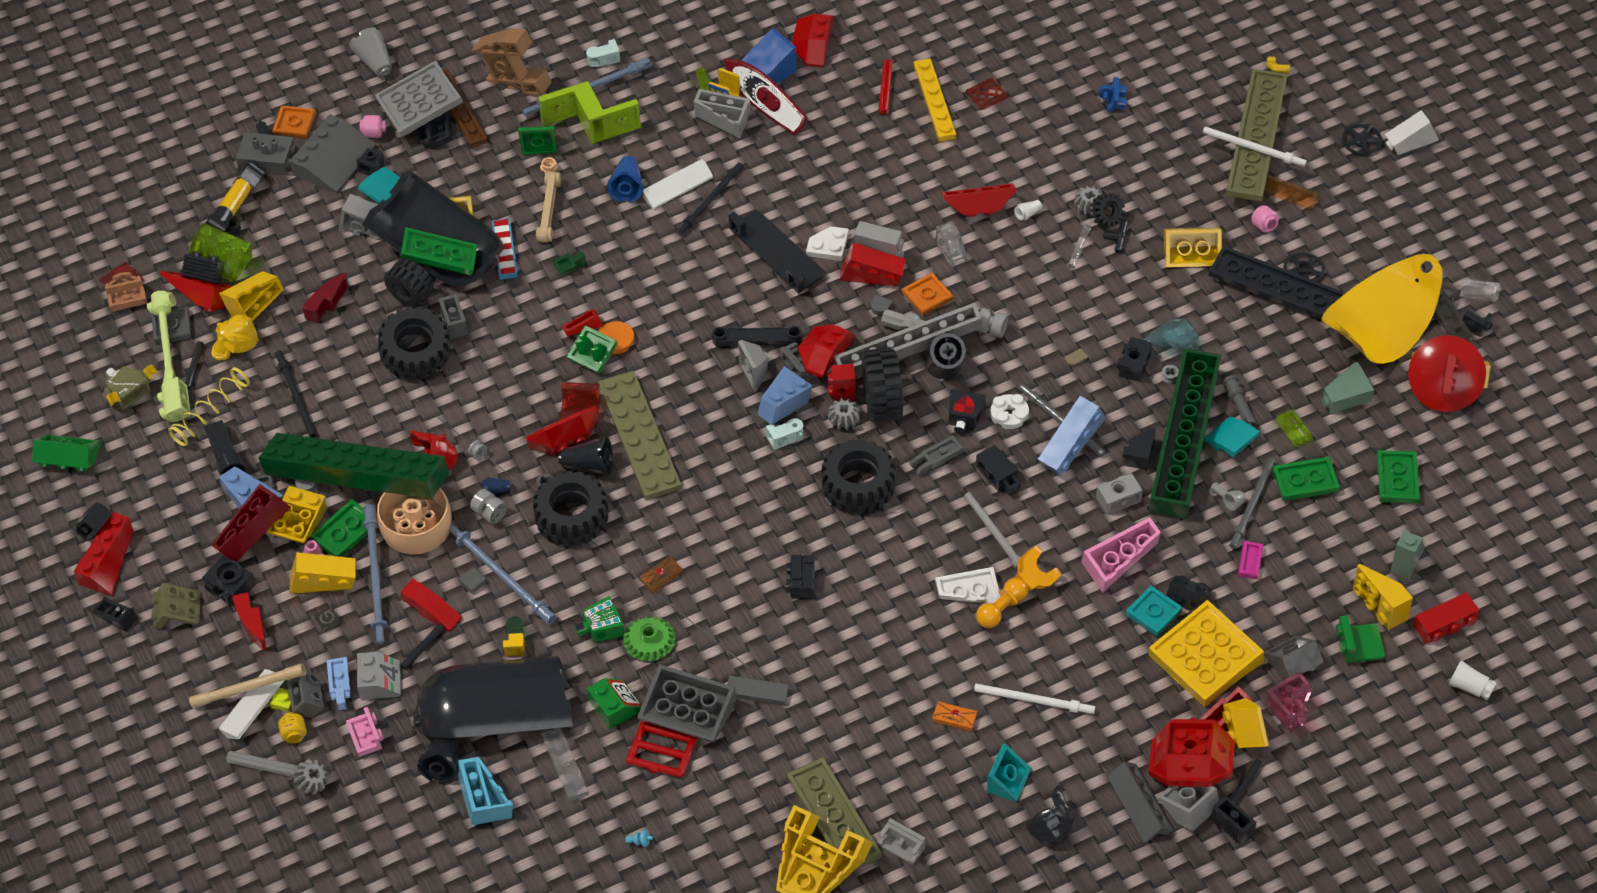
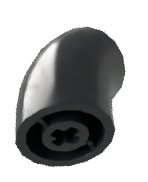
M942 333L931 341L926 358V368L929 374L938 379H950L960 372L966 353V347L962 339L952 333Z

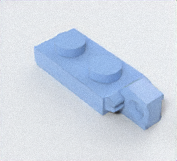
M347 657L327 660L330 696L332 700L337 701L338 710L347 709L346 698H350L351 694Z

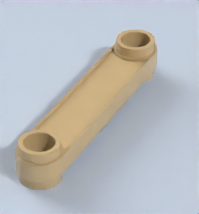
M556 171L545 172V186L547 187L541 226L537 227L536 240L540 242H552L553 229L551 221L556 188L560 187L561 174Z

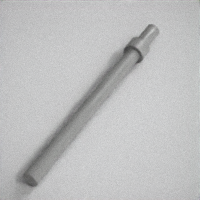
M967 492L964 497L1010 557L1012 565L1018 570L1017 562L1021 556L1016 554L971 492Z

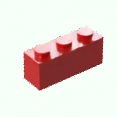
M1466 592L1417 614L1413 627L1426 644L1432 641L1437 642L1447 634H1454L1465 626L1475 624L1480 609Z

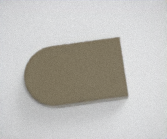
M1080 348L1067 355L1066 364L1072 367L1087 360L1088 356Z

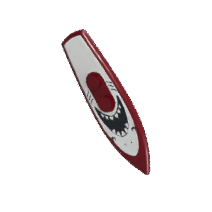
M723 59L726 70L740 76V94L744 98H749L752 106L791 134L797 135L800 133L808 117L769 76L747 62L737 59Z

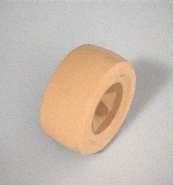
M441 488L433 499L384 492L377 507V520L381 535L386 543L398 552L411 555L429 552L441 545L450 533L449 528L452 525L451 508ZM427 514H430V515H431L430 518H427V517H425V516H426ZM405 523L409 524L407 527H402ZM418 524H423V527L417 528L416 526Z

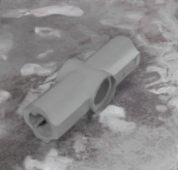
M888 309L884 311L881 319V325L899 331L925 322L915 313L909 312L904 315Z

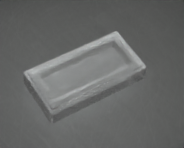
M1462 278L1460 296L1498 301L1500 283Z

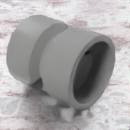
M982 308L979 312L982 318V328L976 331L985 334L990 332L991 336L1002 338L1007 328L1008 315L999 312L994 314L993 310Z
M481 489L474 495L470 508L489 523L496 524L505 515L507 504L495 497L487 489Z

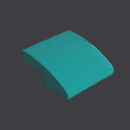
M383 167L367 177L358 186V190L379 204L383 199L387 201L392 194L389 192L400 177L386 167Z
M1229 417L1209 433L1204 441L1217 451L1222 449L1230 456L1235 457L1259 436L1260 431L1240 419Z

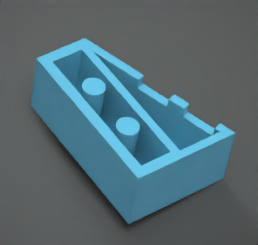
M475 757L458 760L457 775L471 825L512 818L513 803L506 798L502 788L492 779L491 773L481 759Z

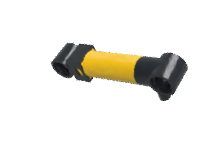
M251 159L237 176L233 186L214 213L207 219L204 226L219 237L228 227L234 214L266 171Z

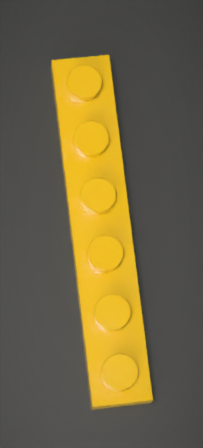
M931 58L914 61V69L938 141L956 139V132Z

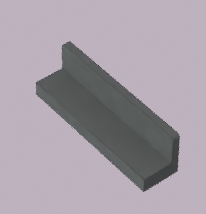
M1123 762L1108 776V779L1143 842L1148 843L1157 834L1169 835L1173 828L1137 764Z

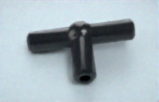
M1121 221L1119 233L1103 232V238L1117 240L1114 250L1116 253H1121L1123 243L1126 240L1127 221Z

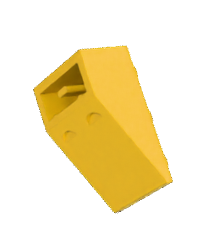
M289 486L282 500L291 508L267 533L305 543L319 526L327 510L326 497Z
M1361 564L1357 565L1353 590L1357 596L1364 600L1366 607L1377 616L1379 623L1384 625L1387 630H1390L1407 621L1413 597L1403 585Z

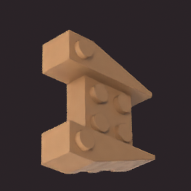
M510 28L482 36L472 49V53L481 54L490 72L486 78L488 82L497 85L502 83L508 85L509 89L514 90L517 88L522 90L523 94L542 96L551 84V79L546 69L527 68L524 66L521 57H523L532 44L526 29Z

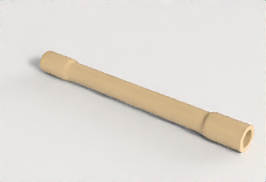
M301 663L285 668L282 671L191 696L189 702L192 708L200 707L246 691L306 675V670Z

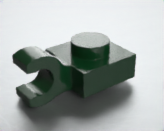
M579 252L572 257L568 253L552 261L560 277L577 271V266L582 267L587 264L586 256L583 252Z

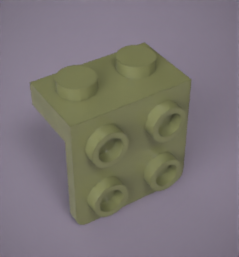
M162 583L157 592L153 593L152 603H154V609L151 618L154 620V628L162 629L168 619L197 625L200 622V592L198 590Z

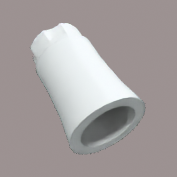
M1461 660L1448 685L1488 700L1496 682L1489 680V677Z

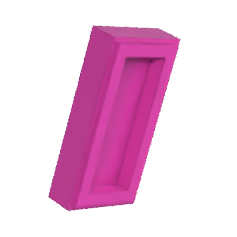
M1244 541L1238 577L1258 580L1263 544Z

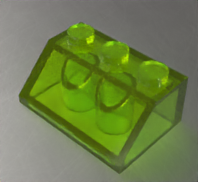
M202 223L195 233L188 254L191 251L202 252V256L208 257V255L218 256L219 260L224 261L222 277L234 283L253 256L251 243L205 223Z

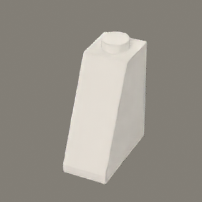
M1422 110L1385 134L1388 140L1385 142L1391 151L1395 150L1398 155L1439 140L1431 122Z

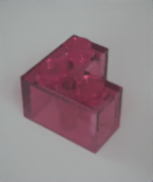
M1300 672L1269 689L1265 699V705L1290 733L1306 724L1309 712L1303 703L1310 699L1312 685Z

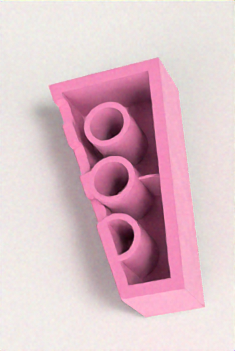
M1149 517L1085 550L1081 563L1103 593L1158 544L1161 532Z

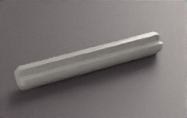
M229 751L226 757L228 763L296 778L293 774L298 769V765Z

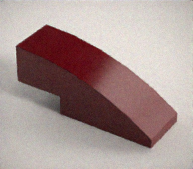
M342 273L325 283L307 300L302 307L306 320L319 323L326 310L334 311L349 287L347 273Z

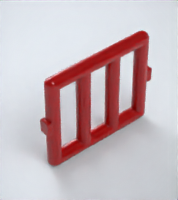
M641 720L626 757V763L649 769V773L657 774L660 772L681 778L685 774L698 738L651 725ZM645 732H650L688 742L685 751H680L642 740ZM640 748L678 758L681 761L677 769L636 758L637 752Z

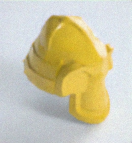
M236 314L223 323H217L216 332L218 339L212 347L211 354L216 360L229 359L231 352L243 353L252 350L259 341L252 319L245 315Z

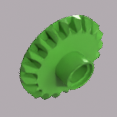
M655 616L638 618L637 621L631 622L630 626L626 627L623 638L624 647L632 657L638 660H659L669 654L674 647L675 633L673 627L669 625L668 621L665 622L662 617L659 619Z

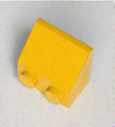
M1247 698L1223 705L1224 712L1222 715L1229 729L1227 733L1235 741L1236 747L1269 746L1260 706Z

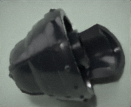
M1057 785L1051 794L1054 806L1037 813L1025 825L1026 831L1050 847L1062 845L1069 838L1075 819L1070 813L1071 809L1067 805L1061 790L1062 786Z

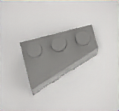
M699 89L694 99L695 116L741 138L750 116V99Z

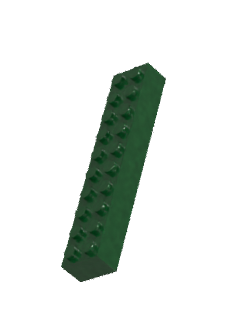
M1186 348L1183 350L1150 497L1149 512L1184 519L1188 518L1220 370V354Z
M276 433L258 457L264 475L433 499L449 475L444 456Z

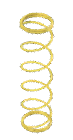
M233 367L230 370L232 379L221 378L219 381L221 391L216 389L208 390V402L197 401L195 403L197 414L191 412L184 413L183 422L185 426L173 424L168 430L170 436L178 444L187 446V437L174 426H181L187 429L193 437H196L188 429L184 420L185 415H195L205 425H208L198 414L197 403H206L216 413L220 414L219 410L211 404L208 396L209 392L217 391L223 394L229 402H232L230 397L223 392L220 383L223 379L233 381L240 390L244 391L243 387H248L250 381L243 371ZM233 370L240 373L246 380L247 384L241 382L236 377ZM172 429L182 436L185 443L181 442L173 434Z

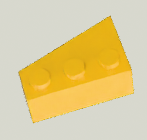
M262 271L219 294L231 317L241 314L250 317L253 321L284 288L278 276Z
M297 552L290 573V594L352 589L355 581V558Z

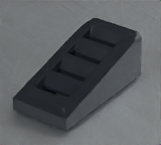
M105 597L92 611L94 615L123 631H127L137 619L136 614L131 608Z

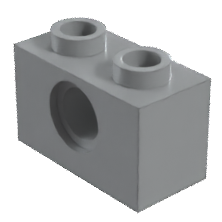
M1131 473L1097 486L1096 499L1106 515L1141 502L1143 490Z

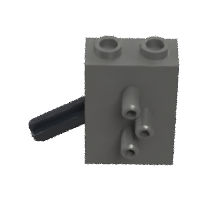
M258 121L259 123L256 124L258 133H244L236 156L238 170L242 171L245 165L252 159L266 171L265 173L287 175L289 168L291 169L290 160L297 153V145H295L293 137L270 135L266 122Z

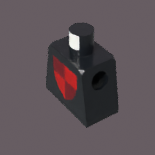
M954 389L950 390L949 424L955 426L954 431L956 433L964 434L966 428H976L986 408V395Z

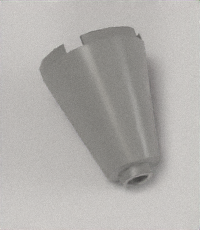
M375 27L360 31V36L356 39L353 37L350 41L351 50L377 76L388 75L392 66L381 31Z

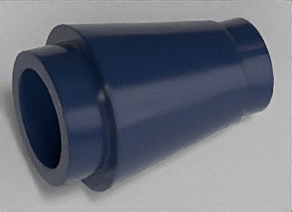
M487 477L482 479V489H487L494 495L510 491V480Z

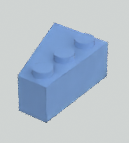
M784 366L762 396L758 416L771 425L808 404L812 385Z
M237 467L219 476L222 489L238 509L241 508L259 484L266 487L279 498L283 499L284 497L283 494Z

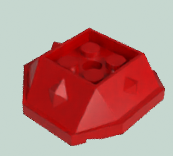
M1194 717L1190 719H1173L1152 739L1149 776L1158 779L1167 786L1210 787L1218 784L1222 780L1230 779L1233 776L1235 741L1216 720L1195 719Z

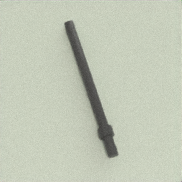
M1025 384L1019 386V390L1028 397L1031 403L1037 404L1060 424L1063 422L1065 417L1046 403L1040 394L1032 391ZM1091 439L1085 444L1100 457L1105 454V450Z
M1273 458L1268 459L1241 521L1233 531L1234 536L1229 545L1232 549H1236L1240 540L1245 536L1246 526L1275 465L1276 460Z

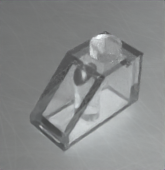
M950 221L936 226V242L950 266L967 261L968 258L961 234L954 222Z

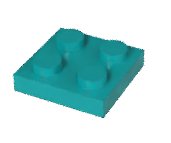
M1150 586L1126 610V615L1155 636H1158L1182 612V607L1153 586Z

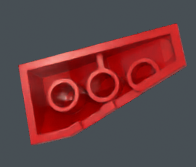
M160 271L162 277L196 305L204 307L205 311L215 312V309L223 310L226 307L219 293L233 286L223 283L214 284L181 276V273L174 271Z

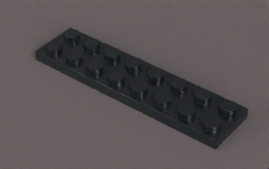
M1226 246L1222 247L1208 273L1210 277L1322 320L1325 311L1346 294Z

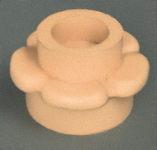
M551 157L544 158L540 169L544 173L556 171L558 169L557 162Z

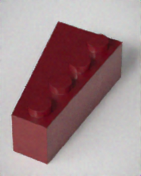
M259 484L211 546L228 559L237 562L291 506Z

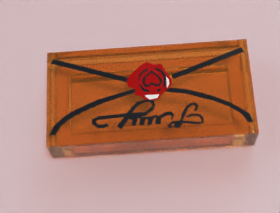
M669 556L641 575L639 581L653 593L682 573V567Z

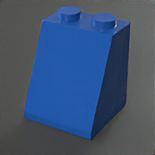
M772 28L741 61L755 66L777 84L796 72V47L777 30Z

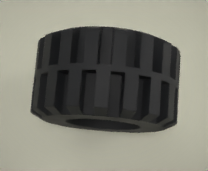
M399 259L384 275V282L388 291L398 301L407 306H413V308L419 307L434 290V283L430 275L420 265L410 259Z

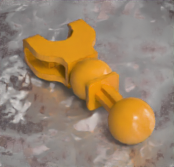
M1038 545L1030 548L1018 559L1017 574L1007 580L1003 589L998 591L1001 596L994 603H984L977 609L976 619L982 627L993 628L997 626L1001 621V612L1008 605L1014 606L1018 602L1023 601L1028 591L1033 588L1044 589L1051 586L1061 576L1062 573L1058 568L1049 570L1047 573L1039 570L1037 559L1042 550Z

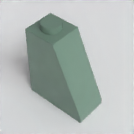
M1355 362L1324 388L1323 397L1321 398L1322 405L1328 409L1330 414L1372 402L1374 389L1359 363Z
M1405 530L1403 531L1396 544L1390 572L1407 579L1410 578L1424 551L1422 537Z

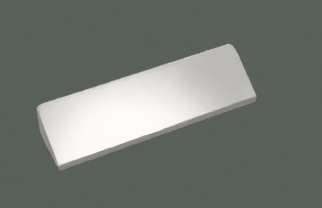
M701 159L643 190V198L654 210L713 178V175L705 161Z
M265 669L259 677L275 672ZM285 680L247 691L221 724L219 730L227 739H240Z

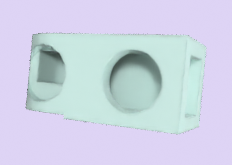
M615 39L609 40L608 45L593 46L586 51L587 63L591 67L620 62V53Z
M794 418L777 427L774 424L767 425L766 437L773 449L776 450L800 440L803 437V422Z

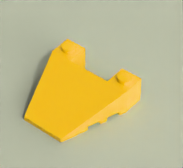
M794 805L785 823L784 844L782 843L781 850L783 855L782 862L779 865L776 890L781 893H830L865 861L873 842L848 830L839 849L812 836L820 816Z

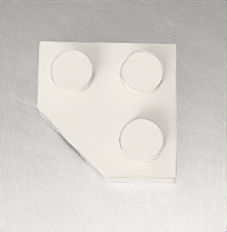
M830 226L809 238L806 254L809 257L842 261L849 229Z

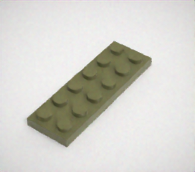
M823 757L787 774V779L804 808L820 816L816 828L826 843L839 849L848 830L873 842L865 861L858 868L882 857L880 849Z

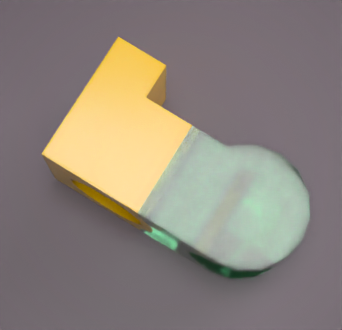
M514 616L506 621L509 640H503L505 657L525 656L523 620Z

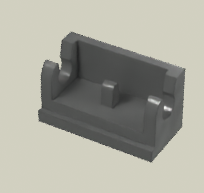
M797 343L780 348L781 360L789 370L805 381L816 377V375L805 371L798 348H796L798 346Z

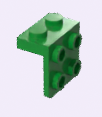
M1348 615L1340 616L1339 623L1336 624L1335 629L1336 635L1340 639V652L1343 653L1345 663L1384 659L1385 652L1377 624L1350 626Z

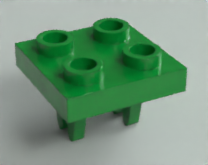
M585 326L568 353L567 358L580 366L600 374L618 342Z

